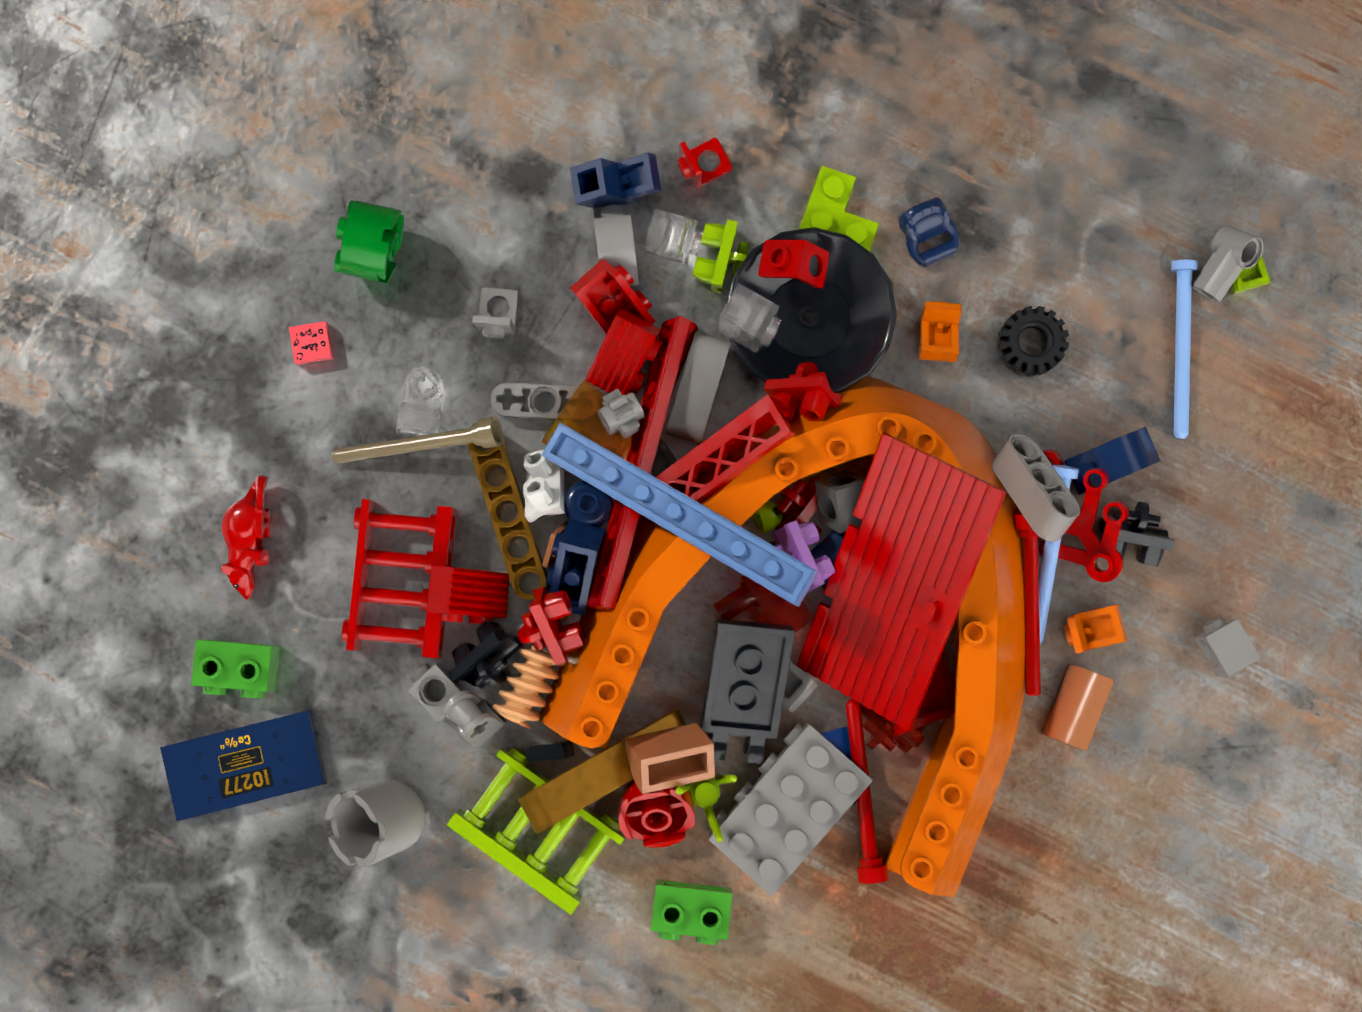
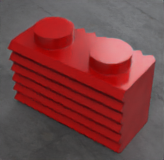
M621 309L616 314L585 381L592 383L593 386H597L601 390H605L607 393L619 389L622 395H627L631 392L638 394L647 374L642 372L646 360L648 359L653 362L663 344L662 341L657 339L662 329Z
M431 566L427 612L440 613V621L462 623L463 615H469L468 623L474 624L491 621L492 617L505 618L507 616L505 610L508 608L506 603L509 600L507 598L509 593L507 588L510 585L508 582L510 579L508 573Z

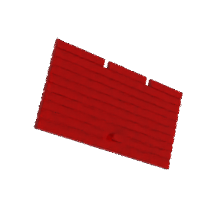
M882 433L853 511L854 516L863 520L861 527L858 528L852 524H849L833 565L835 573L829 576L823 592L832 598L833 602L831 607L823 602L819 603L796 666L820 681L829 684L832 688L841 691V693L851 697L856 702L863 704V706L870 710H874L875 713L884 716L887 720L896 723L906 731H910L1007 491L993 486L972 474H968L935 456L933 457L900 439L898 440L887 433Z

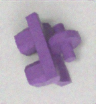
M797 520L772 533L777 544L775 547L819 571L808 592L825 584L824 580L835 573L829 557L824 555L813 559L808 546L819 541V533L813 522L798 524Z

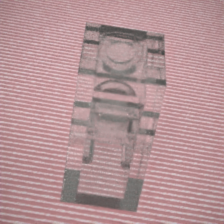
M738 283L719 316L717 331L757 353L762 344L769 347L779 329L781 320L777 318V313L780 306Z

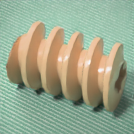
M531 645V649H519L518 653L526 660L525 663H512V667L519 673V676H506V681L513 689L512 691L500 690L498 693L506 701V704H493L492 706L502 717L529 729L533 728L526 721H539L540 715L533 707L546 706V701L539 693H552L553 688L545 680L559 678V674L552 667L555 663L550 652L543 649L536 650L534 645Z

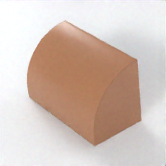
M1068 665L1041 734L1076 749L1087 751L1114 680L1078 666Z
M697 723L625 738L629 767L633 779L642 794L715 777L714 743Z

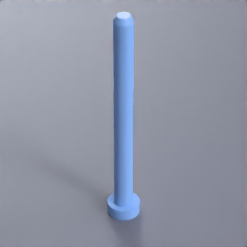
M1188 259L1171 262V272L1177 273L1173 434L1176 439H1186L1189 434L1192 273L1198 271V261Z
M1052 465L1070 490L1071 479H1078L1079 469L1064 465ZM1061 538L1055 542L1045 540L1039 574L1040 644L1043 642Z

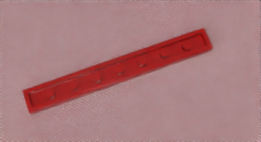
M682 316L664 321L661 325L662 330L658 340L662 341L663 344L655 360L651 363L640 404L645 417L638 421L640 424L638 427L639 431L632 434L626 456L627 461L651 474L691 320ZM616 499L613 504L587 601V607L597 610H615L640 513Z

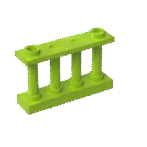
M512 746L510 751L503 747L496 756L504 761L505 764L472 810L468 809L464 812L459 809L456 811L446 826L572 915L582 899V896L577 893L579 890L577 885L610 838L619 845L624 841L625 836L620 831L619 821L608 813H604L601 817L586 806L556 823L534 854L530 853L526 857L515 849L517 846L515 840L529 822L522 806L503 832L499 831L497 834H494L484 826L487 822L484 818L517 772L536 784L534 789L546 783L549 779L528 765L529 762L525 753ZM580 816L598 830L565 877L561 875L557 879L546 871L548 868L546 863Z

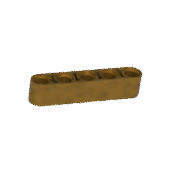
M504 438L501 446L492 447L485 451L479 450L474 443H468L467 445L512 587L520 598L534 601V595L526 594L521 588L522 578L528 573L537 574L541 581L540 588L545 587L547 592V573L545 567H542L543 561L531 523L525 517V504ZM496 467L504 468L507 475L504 483L500 486H491L488 483L489 472ZM508 502L515 503L518 508L516 518L511 522L501 521L499 518L500 507ZM517 538H525L529 543V551L522 558H514L510 553V545Z
M676 709L625 738L687 724L679 710ZM625 738L518 798L536 834L633 780L626 754Z

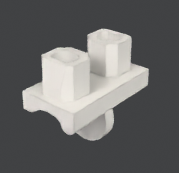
M544 450L528 453L524 456L525 484L523 485V495L525 497V517L529 522L536 521L543 515L555 516L564 513V499L567 491L564 489V469L541 456Z

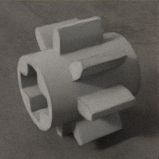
M616 389L602 397L604 407L597 410L609 435L620 432L622 438L625 439L639 431L638 427L640 424L638 421L645 416L639 401L633 393L622 395L620 390Z

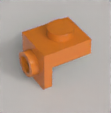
M944 301L925 302L919 323V359L957 362L959 355V321L962 314L961 304Z
M1119 604L1067 616L1068 624L1064 625L1066 640L1069 646H1074L1076 654L1128 641Z

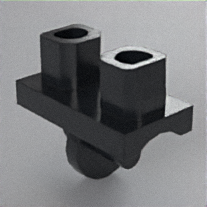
M1139 501L1134 511L1129 510L1128 518L1125 521L1132 523H1122L1116 549L1124 559L1127 544H1138L1137 561L1145 565L1157 567L1164 551H1172L1175 540L1168 537L1167 530L1147 526L1158 527L1161 517L1149 514V504ZM1101 517L1098 527L1102 534L1107 523L1103 517Z
M484 621L476 629V634L481 643L477 647L475 644L468 642L458 645L451 652L456 666L448 674L451 681L455 683L459 680H464L480 689H483L487 684L497 689L506 682L504 669L508 666L507 660L522 647V644L518 637L507 635L499 623Z

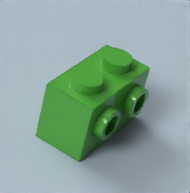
M196 639L191 685L203 686L204 694L226 695V689L241 690L240 697L263 698L264 692L276 691L281 646Z
M656 879L651 931L658 932V937L666 940H680L681 935L696 936V942L709 945H717L719 939L727 940L733 894L732 888Z

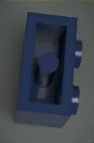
M569 520L564 533L556 534L552 555L557 556L555 565L550 566L546 587L551 588L550 593L566 591L571 601L572 613L584 616L606 529Z

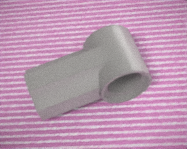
M1230 225L1222 227L1214 236L1211 245L1213 254L1192 283V288L1196 292L1216 303L1221 302L1243 268L1250 269L1255 266L1262 256L1264 249L1261 238Z

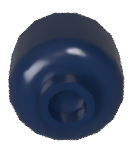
M585 481L577 482L569 488L564 499V509L570 521L601 528L610 519L613 508L611 496Z

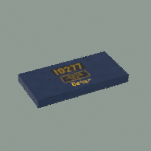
M310 710L160 747L176 821L327 784Z

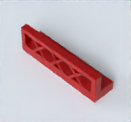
M767 394L657 475L656 478L680 492L685 490L687 496L700 503L792 437L795 433L785 418L790 413L782 401ZM777 424L780 431L768 440L758 438ZM746 447L744 457L739 461H727ZM715 469L714 478L706 485L696 483Z

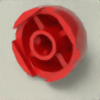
M633 779L624 788L619 800V828L630 841H632V836L638 840H643V846L660 848L679 843L685 838V832L690 826L693 829L695 825L692 794L689 790L684 794H677L676 788L678 786L642 794Z

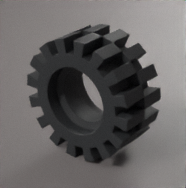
M1028 306L1021 311L1019 309L1004 322L998 333L1000 337L997 340V347H1000L1001 351L998 355L1000 359L1004 358L1007 363L1004 365L1008 369L1013 367L1016 369L1014 373L1018 375L1025 373L1027 377H1033L1036 374L1042 375L1048 372L1064 358V351L1069 346V342H1066L1069 333L1068 329L1063 330L1062 325L1065 324L1062 318L1057 320L1054 317L1057 314L1052 310L1045 312V307L1038 306L1036 309ZM1035 328L1044 334L1046 347L1041 354L1029 355L1021 349L1019 336L1024 329Z

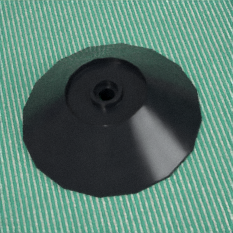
M815 227L780 232L768 239L807 240L829 252L823 288H815L799 279L760 277L758 270L764 243L752 249L732 276L724 308L729 341L746 369L766 383V380L789 378L791 374H796L799 364L812 362L817 366L819 372L826 373L829 386L834 393H841L868 377L889 350L897 319L892 282L875 255L845 234ZM815 255L809 261V270L812 276L818 270V261ZM807 311L812 312L815 315V321L806 323L802 319V314Z

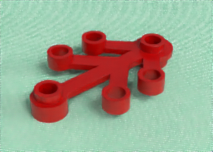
M1052 449L1043 450V453L1052 465H1064L1063 458L1057 451ZM1093 468L1087 471L1083 477L1086 492L1082 508H1080V514L1065 532L1066 534L1079 537L1086 550L1064 545L1061 541L1058 558L1085 566L1088 575L1098 582H1110L1116 579L1123 569V558L1116 549L1122 523L1128 518L1129 509L1122 501H1113L1104 507L1103 518L1107 523L1100 542L1093 527L1102 491L1109 483V476L1104 469ZM1093 473L1099 474L1102 478V483L1099 487L1091 483L1090 477ZM1112 506H1116L1121 510L1122 516L1120 519H1114L1111 516L1110 509ZM1045 540L1039 545L1041 557L1043 556ZM1098 558H1105L1108 561L1109 567L1107 570H1102L1098 567Z

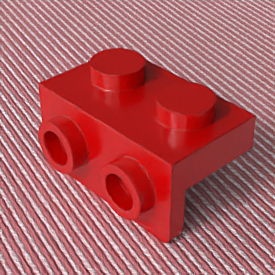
M602 259L570 287V290L605 335H607L616 314L621 309L651 324L656 322L648 311L652 307L651 303L639 290L633 291L630 285L634 280L620 264L614 268L605 259Z

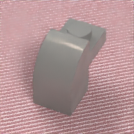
M610 204L605 207L593 208L598 261L600 262L602 259H605L614 268L620 264L634 280L630 286L639 285L630 204Z

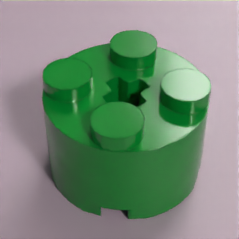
M351 200L346 217L341 216L337 225L336 238L342 240L341 250H338L335 256L334 271L344 275L388 284L394 275L397 263L392 261L394 260L396 250L400 251L404 229V215H401L402 211L363 201Z

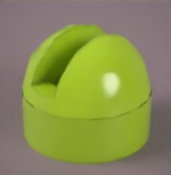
M767 501L753 514L755 524L761 533L775 529L782 521V514L775 515L774 510L778 508V505L774 502Z

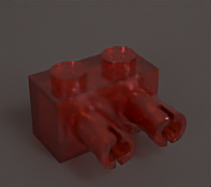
M745 575L739 578L741 581L739 588L717 603L712 604L717 613L726 607H730V610L720 616L722 619L728 620L734 619L754 605L755 608L758 607L762 612L760 614L762 618L756 621L757 623L793 626L795 632L815 620L803 601L800 606H795Z

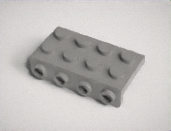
M808 722L802 727L797 723L783 738L787 745L778 755L771 752L760 764L758 770L761 774L753 784L746 781L733 796V799L737 802L727 813L722 809L716 814L715 817L724 837L723 841L717 842L712 831L708 835V840L771 896L775 894L873 781L872 778Z

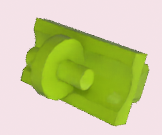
M727 219L726 225L705 223L701 245L719 249L717 261L697 256L692 278L711 285L710 291L721 294L728 264L733 266L732 278L748 256L750 244L740 241L737 252H732L737 232V221Z

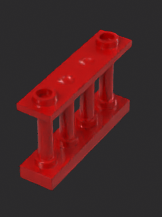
M362 499L361 507H356L354 513V529L359 531L349 619H345L343 622L341 634L342 642H347L346 650L361 651L362 640L414 644L417 645L418 649H422V657L442 658L446 621H440V613L427 612L429 589L415 592L367 587L370 565L423 569L425 574H430V576L431 566L452 567L457 509L437 506V513L431 514L430 517L376 513V502L370 499ZM373 528L429 532V536L434 537L433 552L427 551L426 555L371 550ZM370 602L421 607V611H426L425 626H420L419 630L363 625L365 604Z

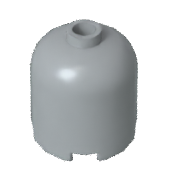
M395 779L339 793L329 802L326 811V820L331 819V827L334 834L328 838L329 843L336 855L349 866L358 864L367 867L411 847L422 834L425 825V810L422 800L411 786Z

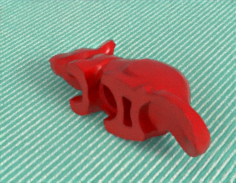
M264 475L257 476L245 497L229 507L222 520V533L228 547V563L221 566V571L228 576L233 587L246 600L252 596L255 589L253 572L255 564L256 566L269 564V551L261 549L263 538H270L271 512L270 509L264 508V492L268 476Z

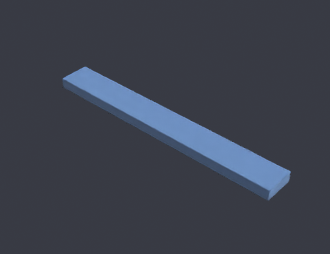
M559 422L541 455L795 606H800L819 572L565 424Z

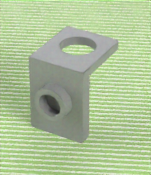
M481 288L479 315H473L472 323L478 332H482V336L504 338V334L515 335L519 294L517 290ZM495 297H502L509 303V310L503 317H493L488 312V304Z

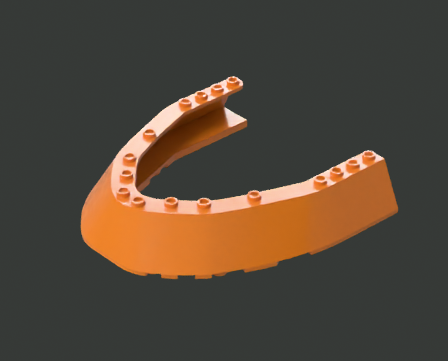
M866 377L840 393L843 397L840 407H828L823 421L807 420L799 413L800 409H796L793 420L788 422L795 433L792 437L700 503L737 525L742 526L771 497L793 482L867 455L874 457L882 433H887L898 440L900 439L1005 491L1006 489L993 470L992 463L996 458L993 449L986 438L968 419L950 408L890 383ZM777 424L758 438L768 440L780 431ZM746 447L727 461H739L744 457ZM715 469L696 483L705 485L714 478ZM1008 492L1005 495L955 620L952 678L956 685L955 713L942 721L885 861L888 870L902 875L909 885L931 895L955 897L1011 754L1025 696L1022 537H1019L1018 530H1015L1014 515L1021 512ZM640 514L615 610H597L587 607L585 615H582L579 620L586 634L585 645L568 652L567 662L564 666H559L557 671L559 678L555 679L551 685L553 691L548 693L545 699L546 706L542 707L539 713V721L563 738L587 748L601 747L606 749L666 606L711 558V555Z

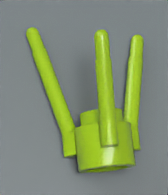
M717 773L714 778L680 785L676 788V793L679 795L689 790L692 794L693 802L703 808L717 842H722L724 837L712 806L719 799V785L737 781V776L734 774L721 775Z

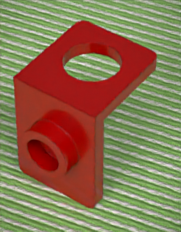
M713 138L689 150L685 141L679 144L677 165L686 180L691 178L696 189L732 170V164L717 138ZM702 153H715L720 160L719 166L713 171L701 169L698 159Z
M766 240L763 245L758 275L762 278L799 279L815 288H823L829 252L807 240ZM813 255L816 256L818 261V270L814 276L811 275L809 270V261Z

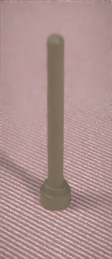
M493 416L480 418L477 423L472 424L471 428L335 449L331 454V458L335 463H345L474 443L476 446L481 445L486 449L501 446L503 432L499 419Z

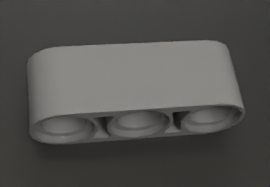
M695 332L665 434L698 444L702 443L731 347L730 341Z
M1013 434L992 463L994 473L1032 530L1046 541H1058L1080 514V506L1038 444L1027 435Z

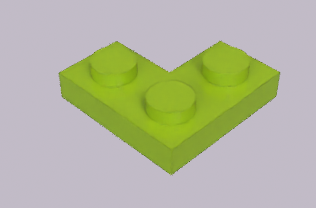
M821 165L799 229L815 227L845 234L870 251L879 223L845 212L856 177Z

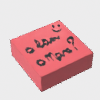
M326 321L289 327L294 363L297 366L334 359L329 327Z

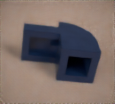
M649 152L620 162L598 158L570 168L575 204L590 208L605 207L610 204L631 205L638 203L637 198L662 191L656 155Z
M1143 427L1069 458L1064 462L1066 466L1079 469L1078 479L1072 480L1080 495L1086 492L1083 477L1087 471L1093 468L1104 469L1108 473L1110 483L1161 460L1147 428ZM1097 473L1091 475V483L1099 487L1102 483L1101 476Z

